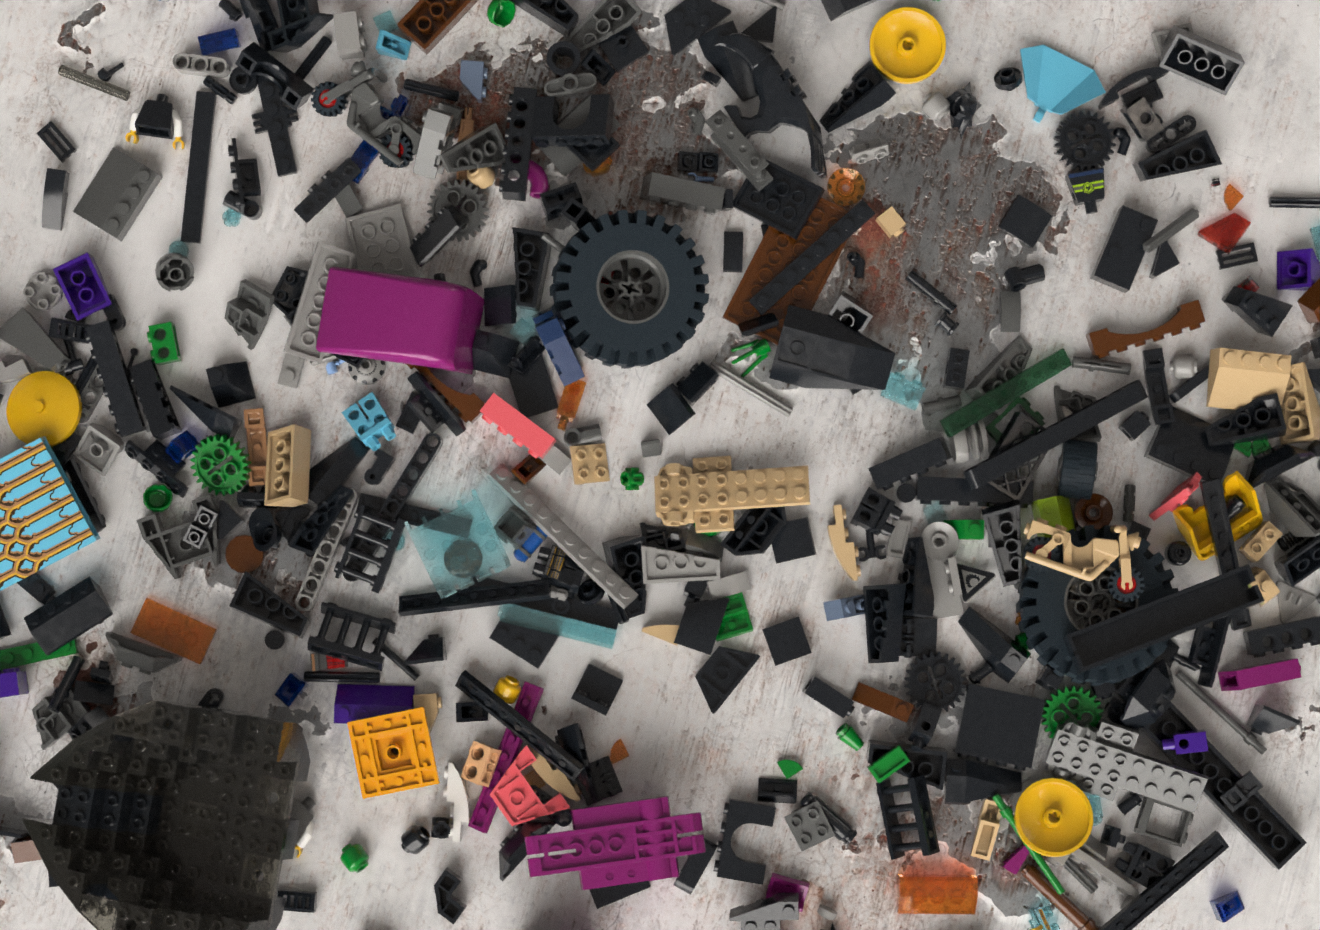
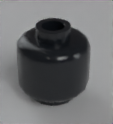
M1175 541L1167 545L1164 555L1167 562L1171 565L1181 566L1189 562L1192 552L1187 543Z
M411 826L402 834L401 846L407 853L418 854L429 845L430 834L423 826Z

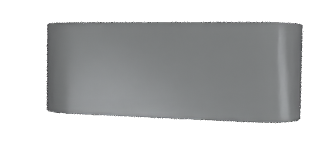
M178 53L172 60L174 67L183 74L206 77L209 75L213 78H226L230 74V66L220 57ZM181 60H187V63L184 67H179V62ZM200 62H206L203 69H197ZM220 64H224V70L221 72H217V66Z

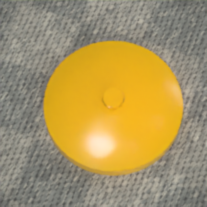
M902 7L888 12L876 23L870 36L869 51L873 64L883 76L897 83L913 84L929 78L939 68L946 51V39L942 27L932 15L918 8Z
M51 371L35 372L24 377L13 388L6 408L8 424L15 436L24 443L29 444L45 436L52 447L65 441L75 431L81 418L82 402L76 386L68 378Z
M1047 778L1031 784L1020 795L1015 806L1014 822L1021 840L1031 850L1048 857H1062L1075 852L1086 842L1093 826V811L1088 798L1076 785L1063 779Z

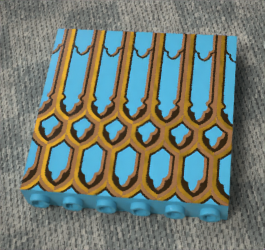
M45 436L0 459L1 591L100 539L98 532Z

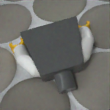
M309 796L301 803L296 798L292 800L288 798L276 800L265 809V813L300 820L295 849L299 851L297 857L302 854V848L311 839L314 829V822L312 821L314 815L310 810L316 803Z

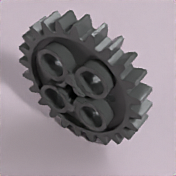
M457 179L454 185L451 181H447L448 187L441 184V191L438 189L434 190L437 196H430L434 200L433 203L427 204L432 207V210L427 211V213L432 214V217L428 220L431 221L433 219L435 221L439 217L437 213L444 206L446 208L451 205L460 207L462 215L468 222L464 229H460L455 236H457L458 242H461L462 236L465 240H469V234L472 237H476L474 231L482 232L479 226H486V223L482 220L483 218H489V216L484 214L485 211H489V208L484 207L488 201H482L485 194H478L479 187L473 190V183L466 186V180H463L461 185ZM453 192L458 194V201L456 203H452L450 200V195ZM466 195L467 198H466V200L463 202V204L461 205V202H462V200H463V196ZM470 201L475 204V210L469 212L466 207Z

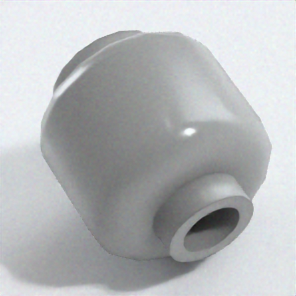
M936 92L933 95L929 93L922 100L924 102L922 110L931 120L938 119L940 121L950 111V102L940 92Z
M1192 354L1175 355L1174 360L1170 361V373H1174L1176 379H1192L1195 374H1198L1197 358L1194 359Z

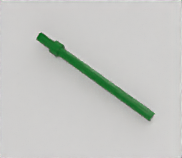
M997 793L992 799L999 807L1002 817L1008 820L1018 835L1014 815L1012 814L1013 810L1009 805L1005 804ZM1023 842L1059 895L1065 892V889L1043 857L1031 850Z

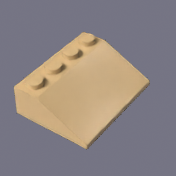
M1229 348L1211 349L1206 407L1237 410L1251 403L1257 397L1275 393L1278 394L1281 406L1290 377L1291 355Z

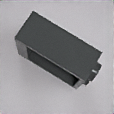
M1144 796L1133 831L1182 847V843H1186L1188 837L1186 830L1188 825H1191L1194 814L1191 811ZM1154 803L1182 811L1174 839L1146 830Z

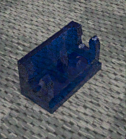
M232 28L198 36L202 55L205 56L241 47L238 31Z

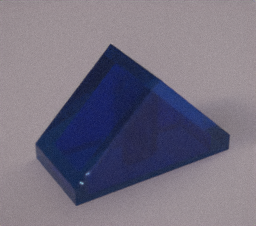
M292 672L286 677L274 695L286 706L290 707L309 684L295 672Z
M1238 891L1209 901L1216 919L1222 923L1227 922L1245 909Z

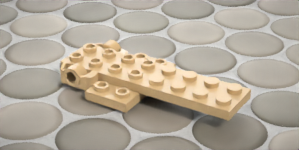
M731 456L693 458V468L679 463H669L660 468L658 476H654L655 513L657 518L661 517L665 526H681L695 523L696 533L735 531L734 510L810 505L808 466L732 471Z

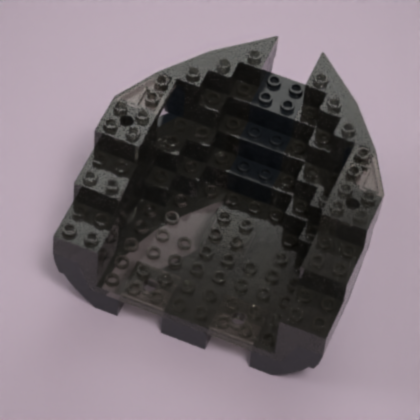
M154 700L114 715L73 739L36 771L30 779L59 785L53 819L23 818L22 821L49 874L77 911L97 930H276L282 919L286 900L284 897L276 896L282 861L293 859L300 820L290 818L297 781H307L310 766L309 751L302 733L303 728L294 722L243 712ZM273 792H275L278 796V799L275 803H273L270 799V796ZM259 870L263 873L262 881H258L256 878Z

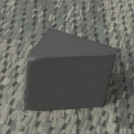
M659 439L641 441L643 457L661 455Z

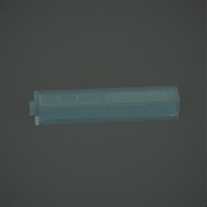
M515 604L500 605L497 615L502 622L610 649L613 648L617 632L615 629Z

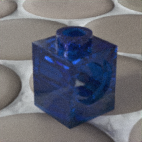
M186 430L171 440L165 451L179 464L192 455V452L196 450L195 446L200 443Z

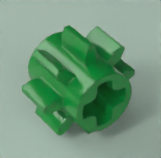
M637 467L625 468L626 471L622 472L620 476L621 484L626 486L625 490H639V486H642L644 483L643 473L639 472Z

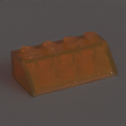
M897 874L898 914H975L978 897L977 876Z

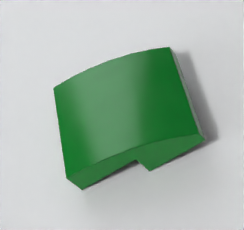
M742 592L727 596L729 601L716 638L717 642L753 631Z

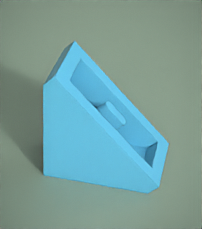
M380 30L376 50L380 55L407 60L411 42L385 30Z

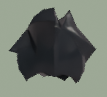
M970 82L964 88L956 90L946 98L950 102L951 127H958L961 139L966 128H972V117L981 107V104L971 93Z

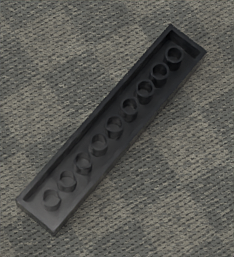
M1171 701L1156 722L1140 727V730L1174 765L1208 776V781L1202 794L1273 868L1280 870L1307 843L1258 791L1250 796L1248 801L1234 812L1230 810L1220 796L1242 775L1208 740V751L1176 754L1175 750L1163 751L1162 739L1173 738V733L1198 730ZM1186 739L1180 740L1179 745L1186 746L1188 741Z

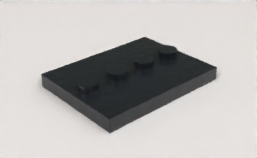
M765 159L769 163L765 169L774 180L758 191L746 178L733 200V208L797 240L825 190Z

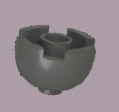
M168 253L156 263V279L161 287L167 291L179 289L182 291L189 287L194 280V266L183 254Z

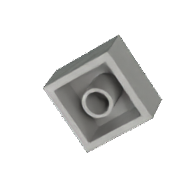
M356 11L334 13L337 50L342 60L365 57L364 51H367V42L364 39V35H362V32H365L362 17L358 16Z

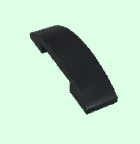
M1153 67L1128 75L1114 85L1098 105L1099 110L1116 102L1119 99L1117 92L1145 77L1149 83L1167 75L1169 71L1161 67Z
M1162 348L1143 350L1145 382L1155 425L1175 423L1164 372L1165 362Z

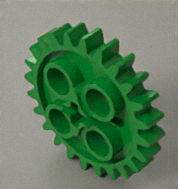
M219 434L214 435V437L210 435L206 439L201 440V443L195 446L197 450L192 452L196 456L190 459V461L195 463V465L190 467L191 469H196L193 476L199 477L196 481L197 483L203 482L202 489L209 487L208 493L215 490L216 496L221 493L223 496H226L228 493L232 495L235 491L241 490V487L247 484L245 481L250 478L246 474L252 471V469L247 467L251 464V461H246L249 454L243 453L245 447L239 448L240 441L233 443L234 437L227 440L226 434L221 436V438ZM220 449L224 451V455L221 454ZM230 456H233L232 460L224 464L221 468L213 472L211 475L209 474L210 470L218 466L222 461L226 460ZM206 459L210 461V465L207 464ZM231 464L236 468V471L232 469Z
M1064 685V691L1061 692L1057 688L1056 695L1050 693L1052 699L1045 698L1048 705L1043 707L1046 712L1042 713V717L1045 719L1041 721L1042 725H1047L1043 730L1045 732L1051 731L1048 737L1053 738L1058 723L1063 724L1067 718H1070L1060 707L1061 703L1078 720H1081L1082 714L1090 713L1089 720L1084 722L1096 727L1102 717L1099 713L1104 711L1102 708H1097L1101 702L1099 700L1094 701L1096 695L1089 696V689L1083 692L1082 686L1076 690L1074 685L1071 686V690H1068L1067 686ZM1070 699H1077L1076 706H1068ZM1056 712H1063V717L1060 720L1054 719Z

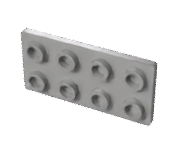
M942 540L935 541V543L941 545ZM952 555L945 560H933L926 556L934 594L933 617L925 618L939 619L963 614L962 590L956 557Z

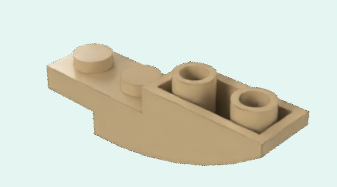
M834 505L832 507L835 525L827 526L831 546L845 573L852 581H857L858 577L861 576L860 565H856L855 558L859 557L858 547L854 546V542L846 543V539H849L848 528H844L843 520H846L845 508L842 509V505Z
M528 745L537 759L531 765L539 776L562 795L577 802L581 800V794L583 793L577 784L573 785L570 778L559 769H554V765Z

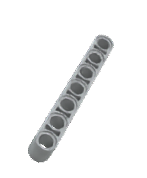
M352 487L349 488L354 490V498L351 501H347L343 507L347 511V516L344 519L337 517L331 528L337 526L339 534L336 537L331 536L330 528L316 549L295 600V605L300 611L312 610L318 599L359 500L358 491ZM326 544H330L332 547V551L328 555L323 552V547ZM318 562H323L325 568L319 573L316 571L315 566ZM312 579L317 582L315 590L308 588V583ZM304 597H307L310 601L307 608L301 606V600Z

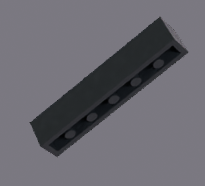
M112 320L87 326L85 337L87 342H91L93 348L91 355L93 360L97 361L99 367L96 369L98 377L103 379L105 385L102 389L105 397L109 398L110 405L108 407L110 414L115 416L116 423H114L117 434L124 437L147 430Z
M916 477L915 500L920 501V504L931 505L932 501H939V505H951V502H958V506H970V503H978L979 507H989V503L999 505L1013 501L1012 498L989 484L971 490L966 478ZM992 480L996 484L1004 483V480ZM1030 481L1019 500L1020 508H1028V505L1033 504V481ZM1018 482L1008 484L1010 492L1016 496L1019 491Z

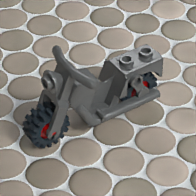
M363 60L360 62L356 61L350 69L352 71V79L346 80L341 84L333 82L320 83L319 87L316 86L314 88L315 92L311 94L314 95L311 98V102L314 103L312 106L316 108L315 111L328 117H336L337 114L341 115L343 113L342 110L347 108L345 104H348L346 97L352 94L347 126L377 149L381 155L379 158L388 167H407L410 161L414 159L412 155L417 154L423 129L420 127L416 129L411 125L412 121L404 115L402 117L392 116L387 120L382 117L380 108L381 104L384 103V99L373 85L368 83L374 77H377L383 83L387 82V76L379 69L369 68L367 70ZM392 132V134L386 135V138L380 139L385 134Z

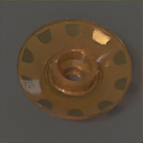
M841 168L830 176L827 183V191L835 203L850 206L857 203L863 197L865 181L858 171L852 168ZM843 185H848V186H849V190H848V191H844V190L842 189V186H843Z

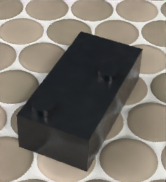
M1124 205L1120 207L1090 279L1123 293L1128 292L1145 254L1142 244L1152 237L1158 220Z

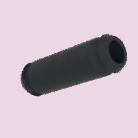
M808 792L800 801V807H805L818 800L836 834L835 837L839 841H843V844L848 845L857 835L856 829L853 830L852 825L818 796L812 795L813 792Z

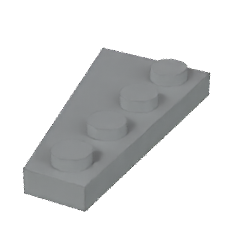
M641 545L643 584L721 580L719 559Z

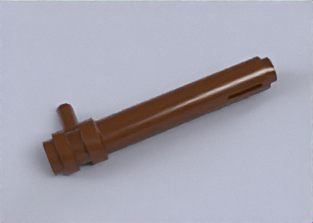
M1027 863L1022 868V876L1078 930H1098L1101 927L1097 926L1096 921L1091 917H1087L1063 893L1059 895L1048 878L1033 864Z

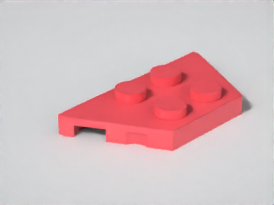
M1196 472L1179 484L1161 502V505L1148 516L1155 521L1168 510L1170 512L1174 511L1179 504L1182 505L1189 498V495L1199 487L1198 483L1202 476Z

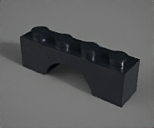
M255 42L241 51L235 63L250 76L260 75L272 80L281 91V100L295 111L308 101L314 90L312 86Z

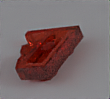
M1233 213L1201 229L1198 232V236L1230 254L1250 227L1251 222Z

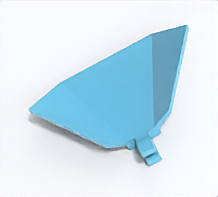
M1046 45L1020 49L1027 98L1039 107L1033 118L1034 121L1040 123L1046 111L1062 115L1106 92L1095 70Z

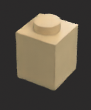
M892 206L875 220L889 238L893 235L898 237L905 231L903 228L906 223Z

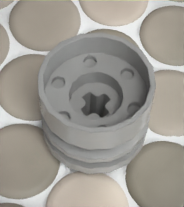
M982 419L976 420V428L972 420L968 421V430H965L962 422L948 424L949 443L954 463L967 462L970 452L974 460L979 459V452L982 459L988 458L989 437Z

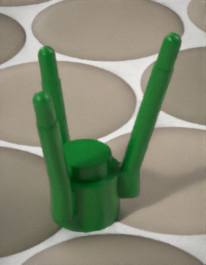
M765 338L761 340L756 339L731 349V352L748 347L752 348L751 351L734 359L731 362L732 364L752 354H755L756 357L760 356L741 374V377L744 378L762 360L768 357L767 353L771 352V348Z

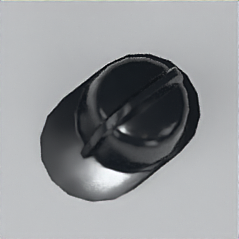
M260 507L255 509L249 518V530L255 548L263 552L270 548H278L282 538V531L275 524L272 513L267 508Z

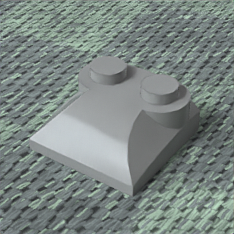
M91 423L88 425L73 456L102 476H105L117 455L122 452L124 443L119 436L106 427Z

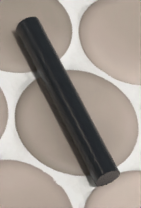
M377 637L373 640L372 644L376 645ZM384 644L381 652L415 681L420 675L409 665H405V662Z

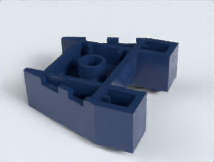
M551 307L533 315L532 319L535 323V328L564 387L585 377L572 346L563 331L566 327L562 318L559 319L557 315H553Z

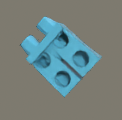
M371 392L358 401L362 409L355 403L341 413L365 446H368L372 451H376L381 447L377 439L384 435L387 441H391L396 437V433L394 431L395 426L386 414L380 401Z

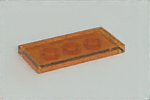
M146 598L130 633L195 663L202 664L217 629Z

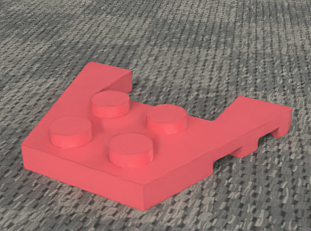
M527 745L523 747L489 793L511 826L570 808L561 793L556 794L543 804L522 775L521 771L537 760Z

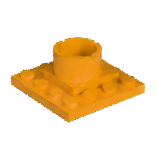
M424 706L347 722L363 799L440 783ZM393 748H397L398 753H394Z

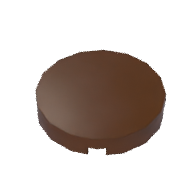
M241 535L229 542L226 547L225 557L228 565L233 570L240 573H245V571L250 573L260 567L265 553L255 548L252 536Z

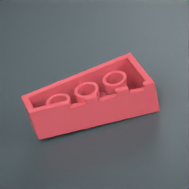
M495 393L491 395L480 410L483 415L482 419L489 424L493 422L497 425V430L503 435L509 434L512 436V441L519 447L523 445L529 449L528 453L535 459L538 456L543 459L556 442L554 437Z

